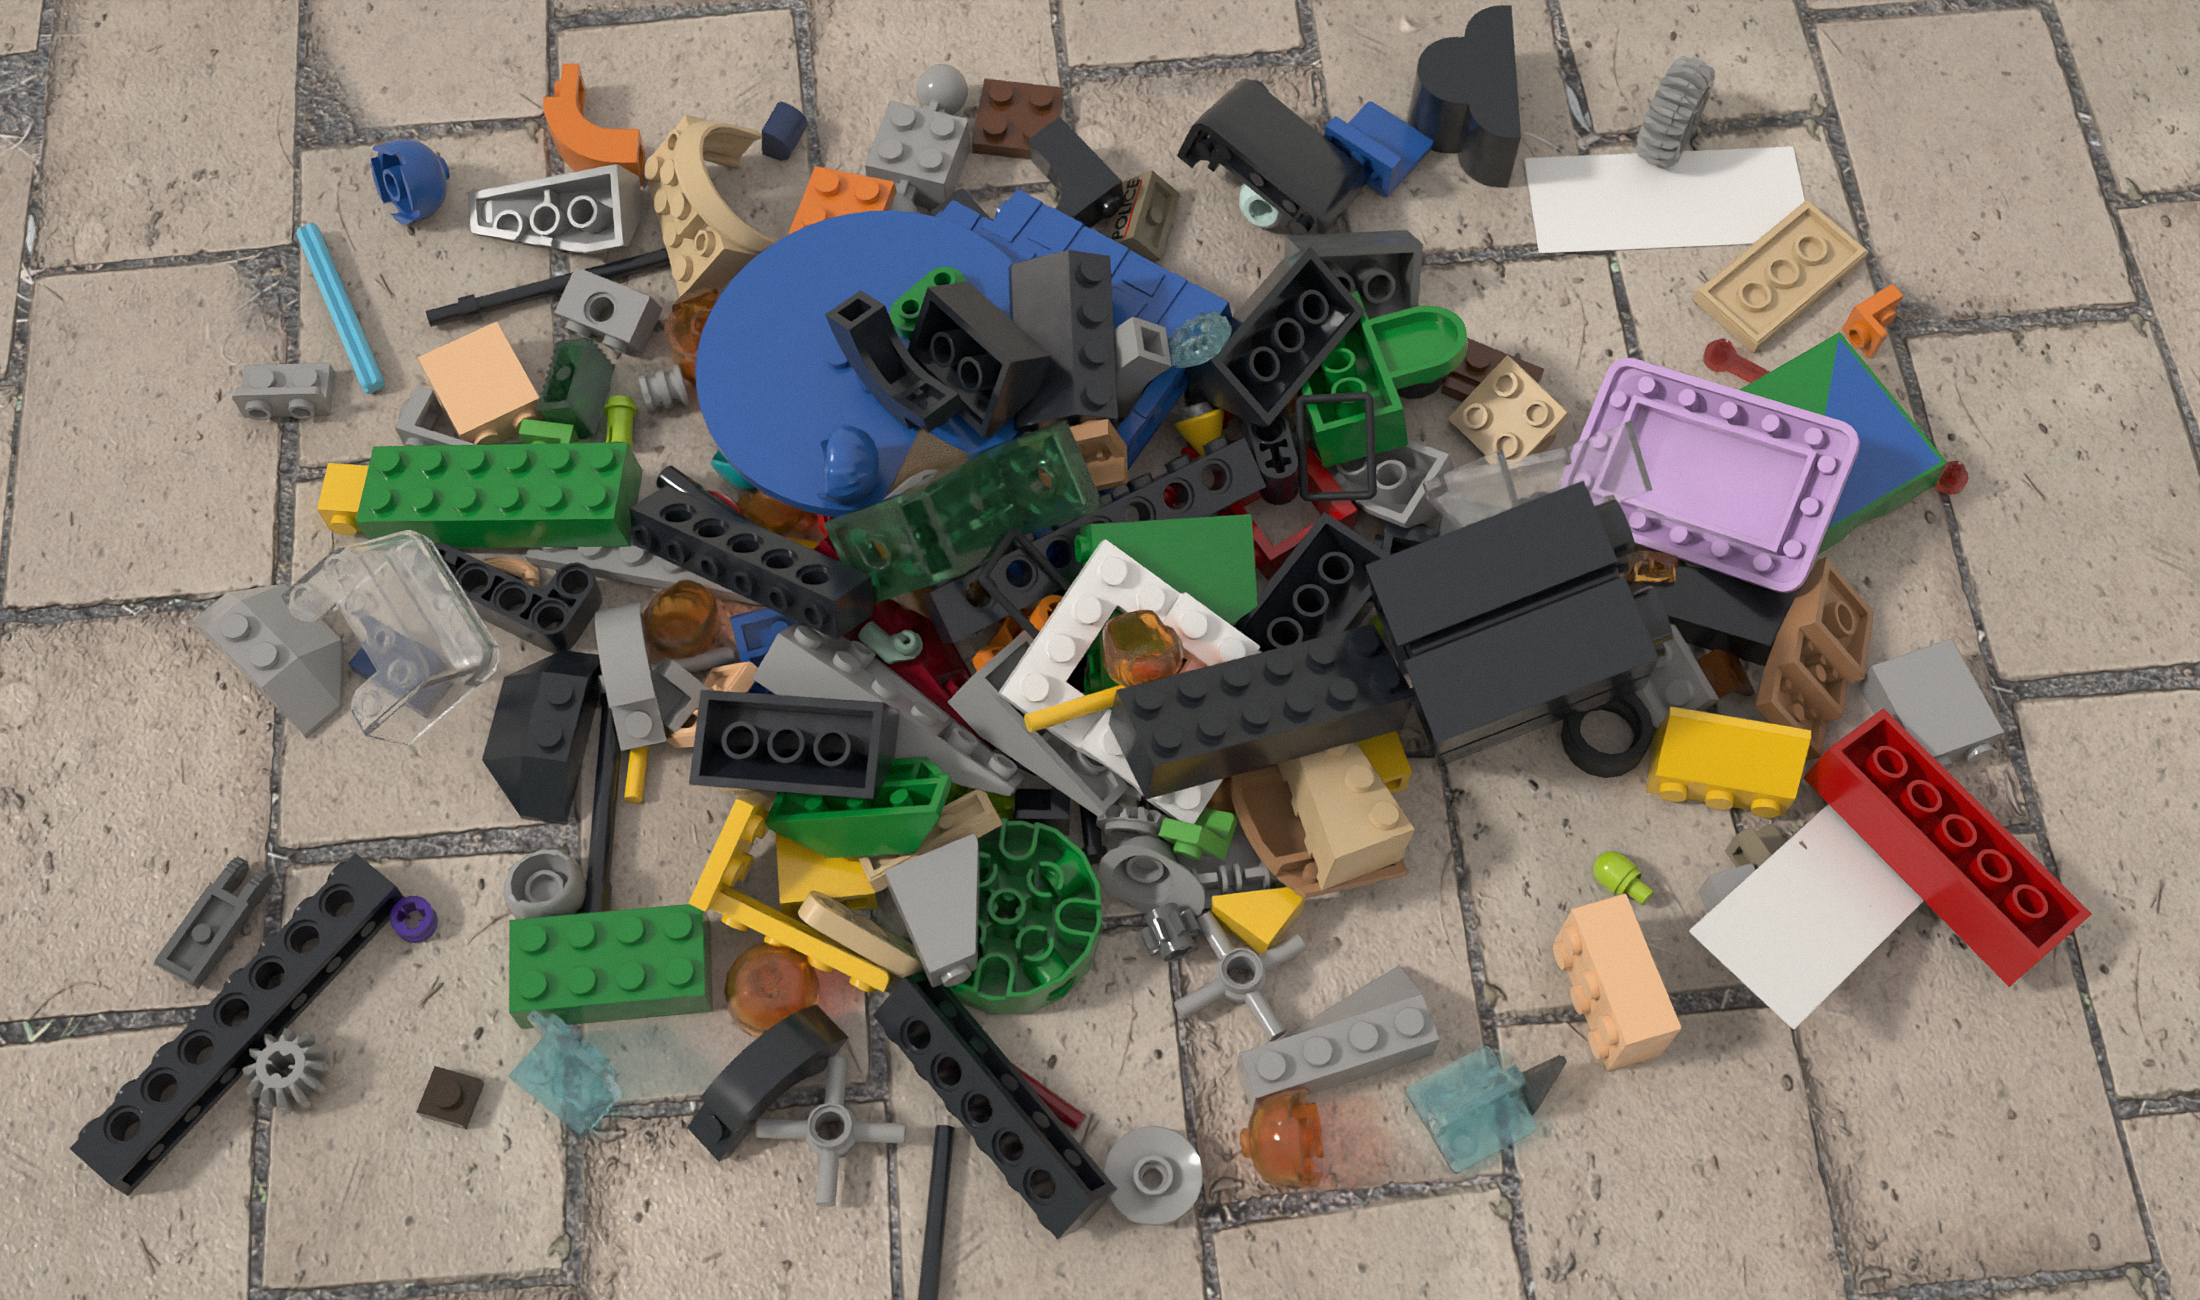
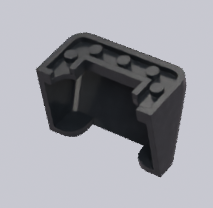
M1240 80L1203 113L1191 126L1176 155L1191 168L1199 161L1206 160L1209 161L1207 167L1214 172L1221 164L1284 215L1278 225L1284 230L1289 225L1293 235L1326 234L1358 197L1367 183L1364 167L1359 161L1348 157L1273 96L1267 87L1258 80Z

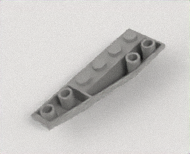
M795 622L778 633L752 678L776 695L884 702L900 711L894 759L926 756L950 776L952 783L1011 796L1026 777L1018 770L1017 765L1004 755L997 754L900 675L875 658V652L859 641H849L843 636L836 640L802 623Z

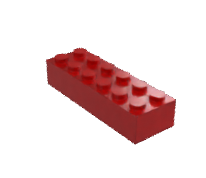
M1884 708L1831 746L1803 777L2008 987L2015 983L2092 915Z

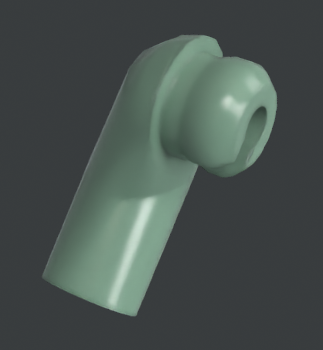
M874 621L867 623L858 635V639L888 664L914 660L920 654L923 647L921 637L912 630H902L901 633L889 635Z

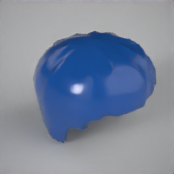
M849 425L836 426L830 429L829 436L820 442L825 469L822 488L817 496L821 500L851 505L867 497L876 486L880 466L879 450L867 432Z

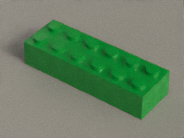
M628 442L373 446L356 523L376 549H423L432 543H443L453 548L629 547L632 536L629 507L638 502L643 470Z

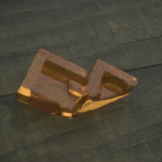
M1637 551L1628 561L1629 571L1624 572L1625 579L1631 581L1634 575L1635 581L1673 582L1676 581L1675 567H1678V556L1662 552Z

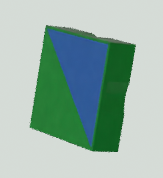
M1840 332L1739 389L1843 421L1851 425L1859 436L1860 446L1858 454L1817 555L1842 541L1852 530L1874 518L1885 516L1934 487L1947 465V461Z

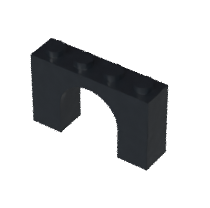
M1058 117L1028 139L1032 162L1061 193L1060 201L1055 208L1058 211L1091 228L1103 218L1108 219L1115 215L1121 208V205L1125 203L1122 180L1061 117ZM963 188L930 211L931 216H936L940 211H944L953 199L979 213L982 217L994 221Z

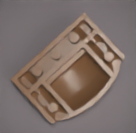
M1278 764L1230 777V789L1236 814L1252 848L1269 871L1301 898L1307 899L1406 876L1408 870L1403 859H1401L1400 862L1321 891L1316 877L1318 874L1317 865L1314 857H1309L1304 842L1306 834L1300 816H1295L1291 805L1293 796L1288 782L1283 781Z

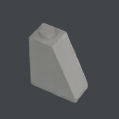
M975 833L885 870L888 888L932 988L940 984H944L945 987L957 985L971 976V971L977 969L980 854Z

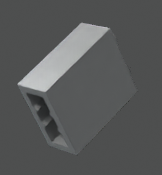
M1952 638L1872 665L1866 672L1865 678L1858 684L1874 715L1884 708L1946 770H1949L1954 762L1965 758L1968 763H1973L1989 756L1994 751L1992 746L2004 733Z

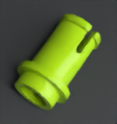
M611 396L608 398V403L603 407V413L607 416L605 443L628 442L631 450H633V418L637 416L638 408L634 405V400L628 396Z

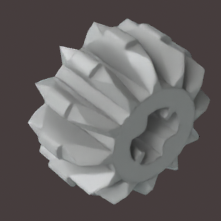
M284 1028L279 1041L271 1034H265L264 1043L267 1047L262 1051L255 1048L249 1049V1055L256 1060V1063L242 1068L244 1076L252 1080L246 1087L247 1092L253 1098L260 1097L259 1104L268 1111L278 1105V1109L281 1112L291 1114L296 1101L304 1108H311V1099L308 1095L312 1091L317 1094L326 1093V1087L318 1079L332 1074L331 1067L323 1062L328 1056V1051L322 1044L315 1045V1038L308 1032H303L297 1037L292 1029ZM289 1066L292 1073L286 1077L283 1070Z

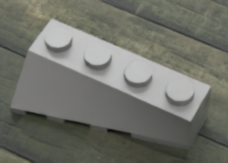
M1398 965L1279 1040L1239 1052L1236 1070L1252 1113L1432 1056L1440 1041V1037L1423 994L1401 966Z

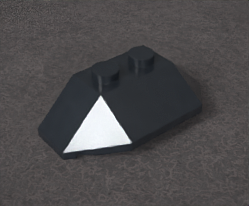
M561 650L504 677L482 761L521 819L567 825L600 694L598 676L602 675L598 654Z

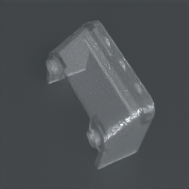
M1632 421L1620 424L1568 447L1507 461L1503 450L1495 451L1422 484L1427 501L1456 529L1583 480L1594 506L1613 498L1620 503L1653 490Z

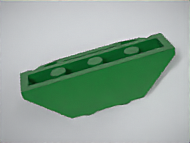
M926 756L898 758L893 760L876 800L777 792L765 824L769 830L828 858L915 853L940 818L952 780L946 772H943Z

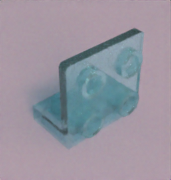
M533 1009L527 1018L541 1039L508 1076L520 1088L584 1139L622 1096L623 1092L614 1080L619 1074L608 1064L610 1060L594 1045L587 1042L582 1048L583 1045L572 1035L574 1031L558 1016L551 1013L545 1019Z

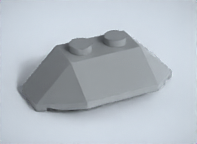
M286 584L227 592L191 621L306 739L342 709L341 689L344 642Z

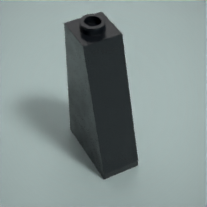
M1638 565L1631 581L1626 580L1631 593L1651 585L1654 587L1662 601L1670 624H1674L1686 643L1711 651L1717 648L1735 654L1741 660L1766 666L1777 633L1800 590L1798 588L1796 591L1789 593L1775 592L1707 568Z

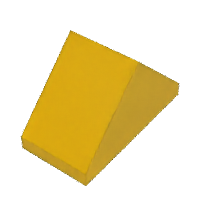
M1289 887L1212 896L1210 911L1224 931L1259 955L1279 942L1303 911L1306 899L1298 896Z

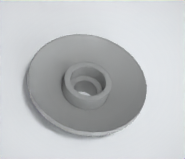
M1160 1126L1137 1128L1122 1136L1111 1148L1104 1166V1174L1117 1188L1116 1192L1109 1198L1113 1206L1127 1219L1146 1226L1166 1225L1183 1217L1196 1203L1203 1182L1201 1161L1192 1144L1179 1133ZM1149 1172L1158 1173L1162 1178V1183L1156 1188L1148 1187L1143 1181L1144 1176Z

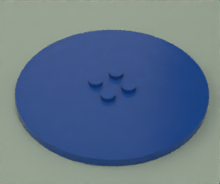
M893 210L866 211L825 219L799 229L772 244L753 258L721 293L709 314L698 346L695 369L696 390L707 428L719 451L732 468L764 494L797 509L830 517L878 518L890 516L880 502L905 480L928 469H936L943 472L942 486L936 495V499L945 495H955L963 491L999 464L1024 434L1022 431H1014V416L992 437L983 438L958 413L929 433L918 425H915L910 430L907 429L877 401L858 377L835 339L825 314L861 290L884 304L890 316V309L893 303L927 273L938 267H952L963 274L965 282L972 284L1010 318L1008 268L1014 263L993 243L959 224L935 216ZM910 310L906 314H914L917 310ZM899 337L904 347L908 350L910 340ZM839 425L854 426L867 432L879 450L880 466L876 486L867 497L851 505L821 500L817 496L822 488L825 469L820 442L829 436L830 429Z

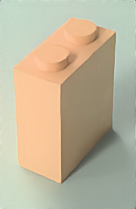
M497 321L418 357L430 385L460 440L476 445L499 444L519 434L522 419L548 420L537 392Z

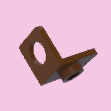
M1716 648L1696 660L1719 699L1731 692L1748 697L1755 694L1737 655Z

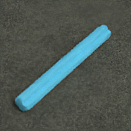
M309 223L306 226H300L296 232L360 386L363 392L367 394L382 390L385 386V381L318 225Z

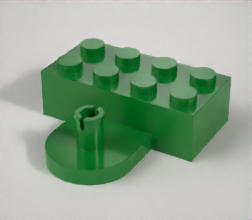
M1358 291L1350 293L1365 310ZM1417 306L1368 319L1365 311L1299 389L1297 396L1299 398L1302 395L1368 392L1374 400L1376 454L1408 445L1404 408L1397 389L1419 383H1432L1455 370L1465 359L1468 350L1465 324L1454 312L1438 306ZM1365 401L1305 404V418L1323 468L1367 456Z

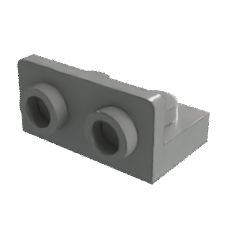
M331 363L244 365L242 387L233 389L232 399L244 418L254 420H268L271 417L310 419L314 416H330L335 371Z
M1670 624L1673 639L1663 643L1665 655L1659 657L1653 672L1650 673L1651 676L1646 687L1635 692L1636 696L1650 712L1653 726L1659 729L1670 706L1703 712L1719 700L1674 624Z

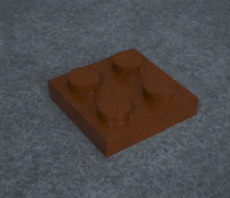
M984 78L972 140V153L1032 160L1028 139L1061 116L1064 87Z

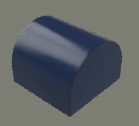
M782 101L776 104L762 129L761 151L763 155L780 161L790 158L808 126L806 117L798 109Z

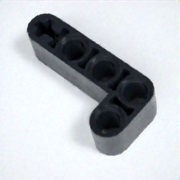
M1193 382L1190 383L1189 396L1194 407L1202 411L1221 409L1213 405ZM1284 408L1267 427H1261L1239 417L1245 440L1267 486L1259 490L1262 499L1273 505L1290 503L1298 494V457Z
M429 544L418 553L416 558V567L428 590L434 596L554 654L561 650H570L576 644L602 603V594L591 568L578 562L562 566L546 589L541 591L447 544ZM486 585L483 590L471 593L475 587ZM577 587H587L579 594H570ZM515 604H524L519 610L508 611ZM554 622H563L554 630H546Z

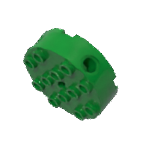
M1000 818L1003 825L977 838L980 854L977 969L971 971V976L965 981L948 988L962 1004L992 1015L1031 1013L1064 998L1089 972L1101 940L1100 883L1085 853L1058 829L1038 822L1034 825L1025 821H1008V818ZM1005 912L1009 917L1015 914L1016 917L1012 919L1006 917L999 918V914Z

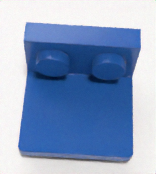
M1372 101L1367 102L1349 123L1334 116L1325 126L1324 137L1348 157L1354 158L1362 164L1367 178L1366 185L1386 198L1428 154L1434 143L1432 139L1426 137L1420 131Z

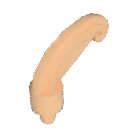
M493 557L482 561L505 573L522 577L523 582L537 589L540 587V573L537 567L529 562L506 557Z

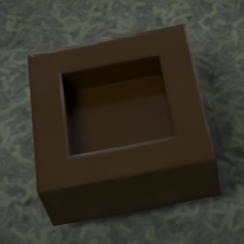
M434 1066L416 1112L423 1118L467 1130L484 1083L479 1078Z

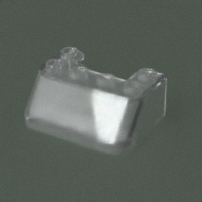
M404 530L336 548L281 595L291 614L296 619L308 623L317 622L325 616H330L339 608L377 670L374 675L356 690L351 702L353 717L366 737L404 746L411 745L489 678L499 665L500 649L439 551L429 537L412 530Z

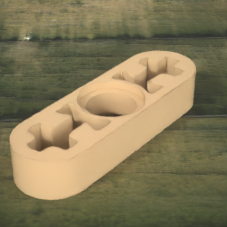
M810 891L798 910L800 918L814 929L902 979L924 970L913 944L821 892Z

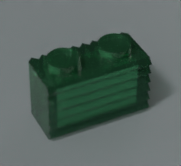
M584 337L558 341L554 344L557 348L552 351L555 355L550 358L553 362L548 365L550 369L546 372L548 376L544 379L546 383L542 386L544 390L540 393L542 395L538 400L540 404L535 408L548 422L574 425L579 439L594 438L600 427V418L606 397L610 391V383L615 365L611 363L610 359L606 358L607 354L602 353L603 349L598 348L599 344L594 343L593 338Z

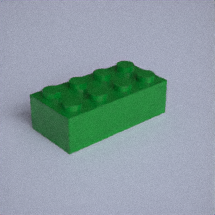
M690 904L509 920V1013L521 1029L713 1012L710 920L705 911Z

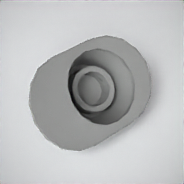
M1152 836L1126 837L1121 842L1120 847L1110 850L1101 858L1098 867L1099 881L1107 892L1118 899L1131 904L1146 914L1168 903H1177L1181 912L1191 908L1195 918L1202 913L1206 903L1203 886L1193 873L1176 862L1175 853L1161 839Z

